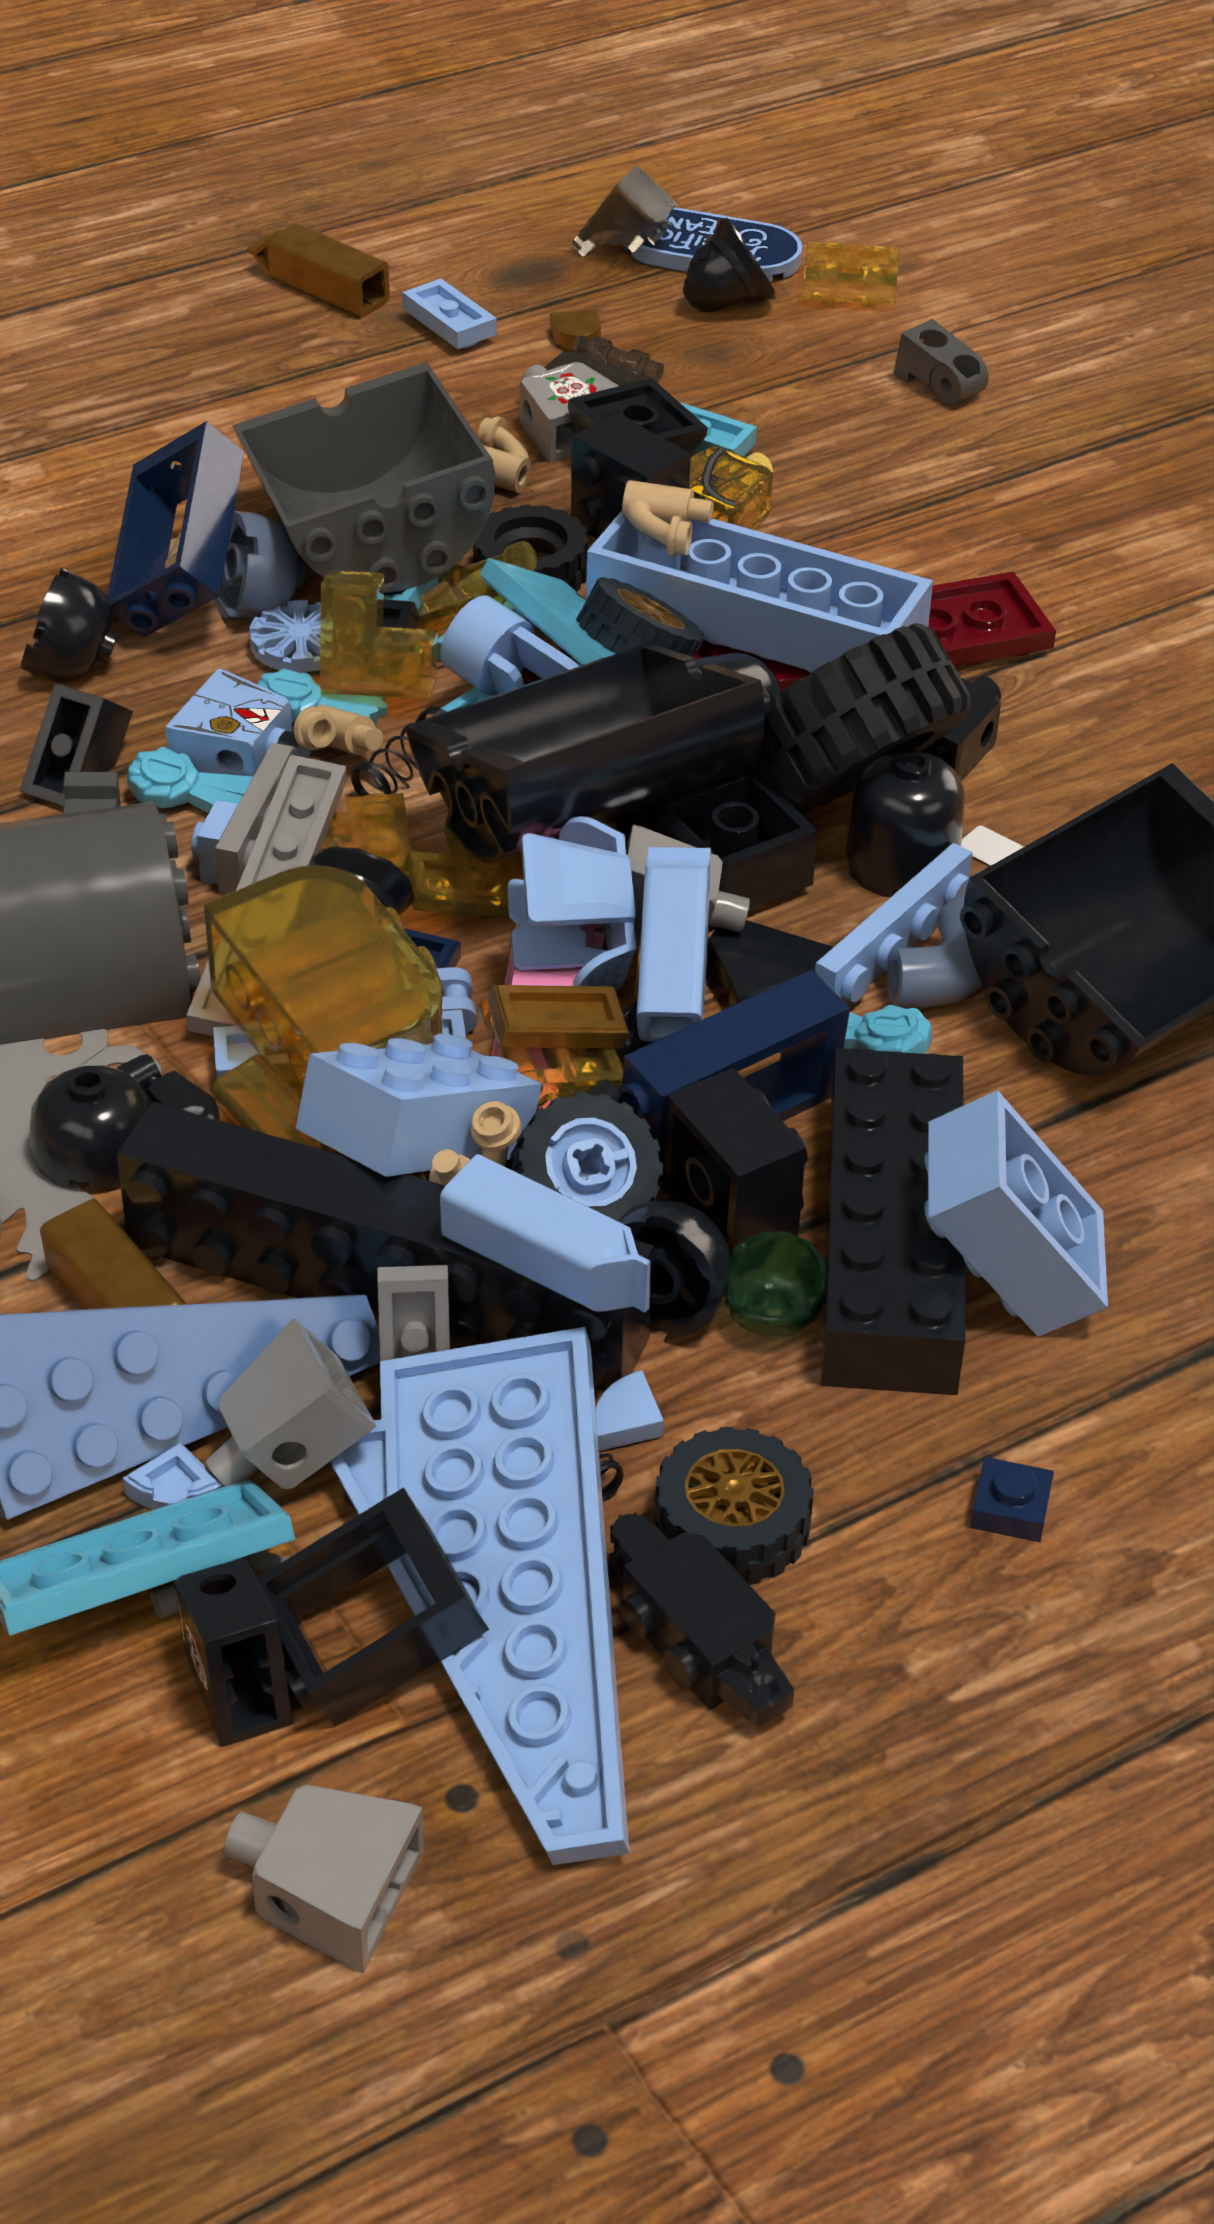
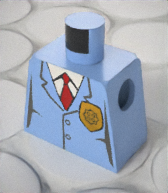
M219 668L165 726L167 748L178 754H187L198 772L254 776L271 743L294 747L295 756L309 758L311 751L300 746L295 739L294 732H292L291 703L286 697Z

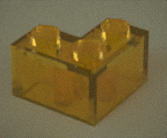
M329 570L321 583L320 693L431 699L437 681L438 630L383 627L384 573Z

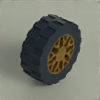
M601 577L597 579L576 618L582 630H585L592 639L615 654L649 642L695 657L705 639L703 632L697 628L698 626L687 619L681 612L651 594L613 578Z
M719 1427L717 1431L707 1432V1430L694 1434V1438L686 1442L682 1440L673 1447V1453L669 1457L665 1456L660 1465V1476L656 1477L654 1524L669 1540L682 1533L704 1535L749 1585L761 1583V1579L769 1576L775 1578L784 1573L785 1567L788 1564H795L800 1558L802 1546H807L810 1535L814 1488H811L812 1476L808 1467L804 1468L801 1464L802 1458L794 1449L790 1451L783 1445L782 1440L774 1436L767 1437L759 1434V1430L750 1428L735 1430L733 1427Z

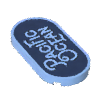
M657 207L633 214L623 225V247L625 250L631 249L632 257L637 261L659 268L687 272L690 261L697 249L705 244L707 237L714 234L717 220L727 217L745 241L770 282L773 281V275L783 273V278L793 275L800 268L802 259V243L799 237L786 228L769 223L682 208Z

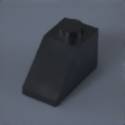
M55 683L20 792L64 806L65 772H109L116 765L133 711L107 699Z

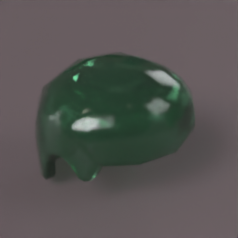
M760 1232L739 1242L734 1247L730 1259L732 1275L724 1294L725 1307L729 1310L730 1317L740 1327L765 1338L790 1337L796 1335L817 1319L825 1299L827 1266L823 1257L810 1241L790 1232Z

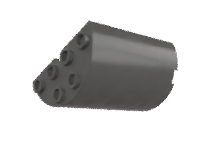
M427 362L345 388L344 399L339 405L332 408L322 407L314 398L232 425L237 439L297 552L314 571L339 586L359 592L391 593L425 584L442 575L461 560L472 548L486 525L495 490V471L492 457Z
M154 802L0 823V1045L41 1038L49 1039L75 1035L80 1032L99 1029L107 1030L186 1018L191 1005L190 992L196 991L200 982L196 955H185L184 943L191 942L188 916L185 908L186 905H189L187 885L183 868L177 869L176 861L170 860L178 858L177 839L173 821L167 822L166 815L159 814Z

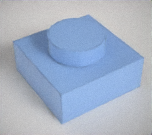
M216 800L205 821H199L194 828L191 850L193 856L199 857L200 879L202 882L218 884L215 847L238 806L236 803Z

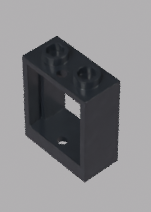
M404 1487L257 1577L279 1620L282 1649L286 1648L293 1664L285 1668L289 1686L305 1709L317 1703L334 1726L489 1630L430 1526ZM407 1553L436 1604L327 1671L300 1618Z

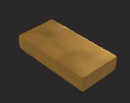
M492 985L488 997V1004L501 1047L623 1048L629 1033L614 986Z

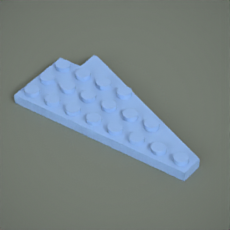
M580 1327L380 1361L381 1419L374 1420L376 1427L329 1462L358 1515L401 1488H405L427 1521L488 1626L489 1630L446 1656L440 1660V1663L552 1865L630 1854L591 1344L586 1328ZM407 1553L387 1564L414 1616L436 1604Z

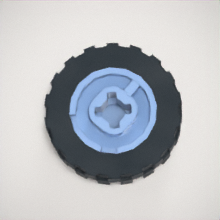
M575 1092L572 1097L564 1098L562 1095L553 1099L547 1108L543 1109L541 1107L533 1115L516 1140L517 1144L510 1154L508 1163L511 1165L512 1171L616 1221L632 1207L651 1202L656 1198L660 1188L657 1186V1183L663 1175V1163H659L658 1154L661 1150L658 1141L653 1139L649 1132L651 1127L644 1118L640 1119L632 1112L633 1108L625 1102L620 1104L611 1100L612 1096L602 1093L594 1096L587 1095V1092Z

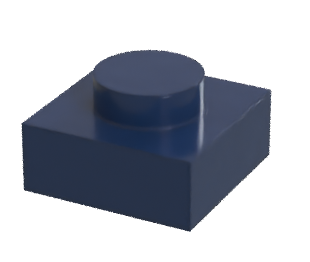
M984 1457L970 1528L1041 1542L1054 1471Z

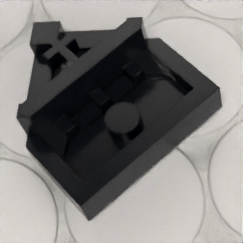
M746 920L741 933L717 928L708 938L707 955L709 958L706 968V981L728 988L730 990L728 1003L734 1006L811 969L815 972L816 962L827 954L833 946Z

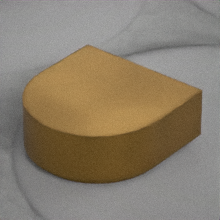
M597 309L550 313V330L555 343L561 348L569 351H586L600 343L601 321Z

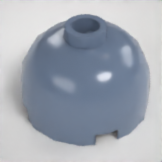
M234 511V521H232L222 577L223 593H220L219 597L214 600L219 614L224 618L248 621L254 620L255 617H260L263 610H273L278 606H286L287 601H290L293 597L295 589L300 588L304 583L306 563L298 555L283 525L264 515Z

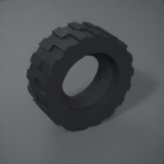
M531 504L519 507L510 506L502 508L499 512H492L489 514L486 525L473 545L474 577H477V584L480 588L486 589L487 594L494 591L491 586L482 580V576L479 575L487 559L491 558L561 579L577 592L581 589V584L587 580L588 531L575 516L572 517L564 510L552 509L550 506L545 505L531 506ZM523 551H538L550 555L538 558H525L511 554Z

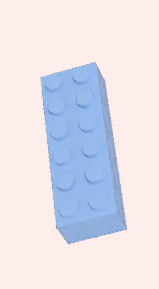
M621 511L587 551V598L598 578H613L620 582L628 583L681 612L687 619L698 626L697 628L704 634V640L711 644L724 645L755 654L765 660H775L803 668L810 673L825 663L842 656L843 653L868 643L877 636L891 633L894 629L902 626L908 627L915 623L923 624L927 627L929 625L933 580L716 519H711L710 523L691 520L692 539L687 555L678 554L676 558L667 556L666 545L655 541L637 530L628 519L623 518Z

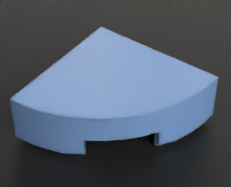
M642 1370L617 1380L602 1394L595 1408L599 1451L663 1437L664 1420Z
M181 1442L123 1477L125 1495L137 1504L151 1510L223 1487V1484Z

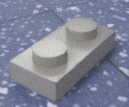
M448 1266L378 1267L380 1360L385 1361L450 1350Z

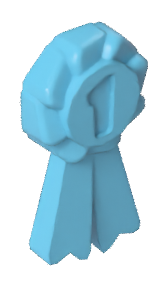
M282 668L276 673L262 674L257 684L288 699L291 703L292 723H295L297 716L302 710L318 705H327L367 716L375 725L377 724L378 716H387V692L322 689L309 674L298 673L286 668Z
M159 747L157 751H144L137 754L136 759L128 768L126 782L136 799L143 803L154 802L156 807L170 808L188 802L209 813L216 800L239 805L254 776L198 772L187 754H178L166 747Z
M887 1005L876 1012L865 1013L863 1017L850 1012L844 1049H870L875 1051L925 1054L933 1039L931 1023L917 1008L913 1007L905 1009L895 1005Z

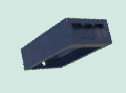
M207 421L133 464L107 597L112 608V614L144 638L220 595L244 451ZM172 462H179L181 465H176ZM187 499L176 562L166 568L165 562L168 557L177 504Z
M811 969L625 1055L622 1086L619 1089L622 1094L620 1102L621 1104L625 1102L632 1107V1112L640 1119L644 1118L651 1127L649 1132L654 1140L657 1139L661 1150L658 1154L659 1163H663L664 1168L667 1094L731 1068H735L738 1072L781 1052L779 1061L743 1078L752 1088L759 1089L765 1095L770 1108L782 1121H785L831 1098L836 1048H844L850 1007Z

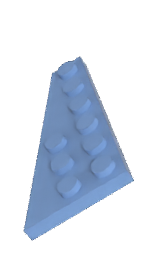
M343 1295L0 1314L1 1518L11 1519L158 1457L180 1442L186 1445L227 1428L228 1425L218 1407L221 1396L293 1318L299 1321L339 1357L349 1376L379 1364L381 1361L380 1333L367 1296Z

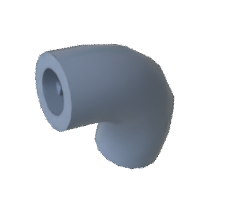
M965 895L950 900L941 908L937 916L942 944L931 947H895L892 949L887 976L891 1005L902 1008H930L951 1005L984 988L973 964L965 930L960 921V912L964 907Z

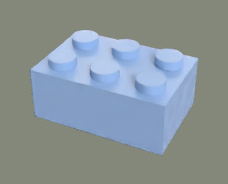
M437 1034L434 1036L433 1042L423 1043L393 1038L387 1041V1046L381 1047L343 1043L340 1044L338 1051L310 1053L295 1129L385 1177L431 1171L433 1167L432 1159L441 1150H453L457 1155H463L470 1160L476 1154H482V1148L475 1143L472 1137L471 1123L475 1111L487 1102L498 1101L513 1108L521 1120L522 1133L536 1113L542 1083L517 1072L518 1065L509 1059L497 1056H484L472 1050L473 1043L456 1035ZM517 1142L508 1148L507 1160L510 1159V1154Z
M996 1090L929 1121L928 1152L924 1157L928 1172V1200L924 1204L927 1221L938 1237H946L963 1255L964 1261L971 1273L978 1278L983 1277L999 1294L1007 1312L1014 1317L1019 1316L1039 1337L1108 1308L1103 1210L1002 1094Z

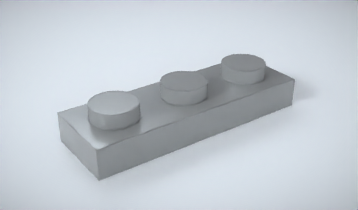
M271 743L217 843L215 856L219 894L234 896L290 754L294 755V747Z

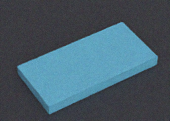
M491 558L487 559L479 574L482 576V580L580 665L615 654L592 639L579 626L580 623L577 622L576 618L586 600L563 580Z
M246 1479L0 1560V1622L10 1636L177 1580L182 1575L233 1561L295 1540L290 1515L252 1480Z

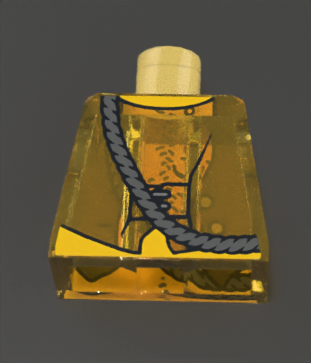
M710 447L691 457L690 489L694 490V498L714 502L712 519L756 530L767 518L771 509L772 464L762 453L755 452L744 458L721 447Z

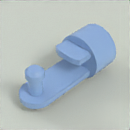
M487 595L474 598L458 612L444 635L440 650L441 662L447 669L488 695L500 694L523 686L524 683L520 673L523 667L544 679L581 666L535 636L534 627L530 622Z

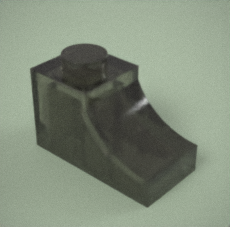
M636 165L613 188L571 242V245L583 257L593 248L604 244L623 245L628 247L633 253L647 240L654 246L671 227L672 224L666 218L678 203Z

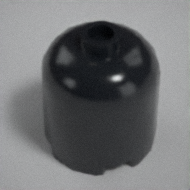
M901 750L889 752L875 758L859 774L853 797L845 853L849 860L850 876L863 888L891 898L894 895V889L900 890L952 843L961 846L965 793L958 774L943 759L926 752Z

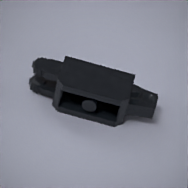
M636 1512L626 1515L619 1514V1518L615 1523L610 1525V1543L614 1544V1551L609 1554V1571L613 1572V1577L618 1578L617 1582L623 1588V1600L620 1602L621 1615L628 1629L635 1637L640 1640L646 1638L661 1654L666 1668L676 1684L684 1690L691 1688L709 1710L724 1701L727 1702L756 1728L769 1723L777 1715L784 1714L792 1708L794 1688L772 1656L776 1613L704 1535L682 1533L669 1540L655 1524H650V1519L644 1518V1514L638 1515Z

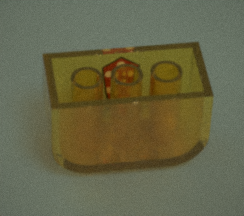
M311 865L295 867L204 904L211 991L256 1051L271 1066L272 1072L299 1107L310 1053L338 1051L340 1044L357 1043L374 1049H386L387 1041L393 1038L408 1039L426 1046L433 1044L435 1035L443 1034L442 983L432 955L424 946L417 947L406 934L397 912L390 906L385 908L369 887L353 874L329 866Z

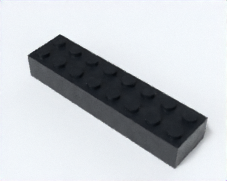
M154 1101L117 1152L126 1234L143 1253L149 1256L166 1258L202 1269L209 1274L226 1276L262 1287L269 1292L282 1293L296 1298L366 1295L371 1309L376 1311L378 1318V1267L447 1265L449 1336L451 1346L462 1348L585 1327L591 1344L594 1387L605 1391L617 1380L633 1372L650 1338L654 1245L634 1240L638 1255L650 1260L649 1309L643 1312L635 1307L598 1312L442 1236L440 1195L446 1185L408 1174L385 1177L345 1156Z

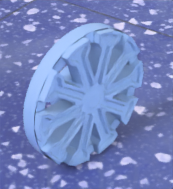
M308 600L287 601L286 606H278L273 610H263L261 616L255 617L249 627L250 648L253 655L261 663L276 670L286 668L298 673L321 670L339 662L348 653L351 646L349 641L351 637L349 620L342 612L337 613L335 607L323 602L310 605Z

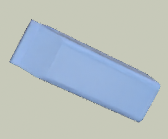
M648 847L645 864L636 1015L638 1035L643 1041L656 1042L704 1019L711 848Z
M476 1154L442 1190L440 1195L442 1236L593 1311L601 1312L635 1307L646 1312L649 1309L650 1260L638 1255L630 1227L479 1154Z

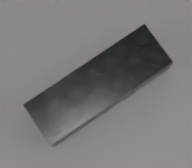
M836 1048L830 1107L821 1386L958 1395L966 1341L965 1261L963 1255L946 1237L940 1238L934 1233L927 1221L924 1204L928 1200V1172L924 1157L928 1152L929 1121L964 1106L963 1056Z

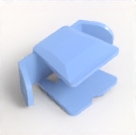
M583 816L568 820L560 831L559 840L532 833L524 834L521 840L524 880L512 879L507 886L509 917L518 925L517 928L512 930L510 935L513 965L519 970L581 967L582 969L573 981V986H614L615 990L622 988L629 970L628 967H630L636 951L634 932L635 901L629 855H626L624 834L595 819ZM605 923L607 950L585 947L587 933L583 931L585 924Z

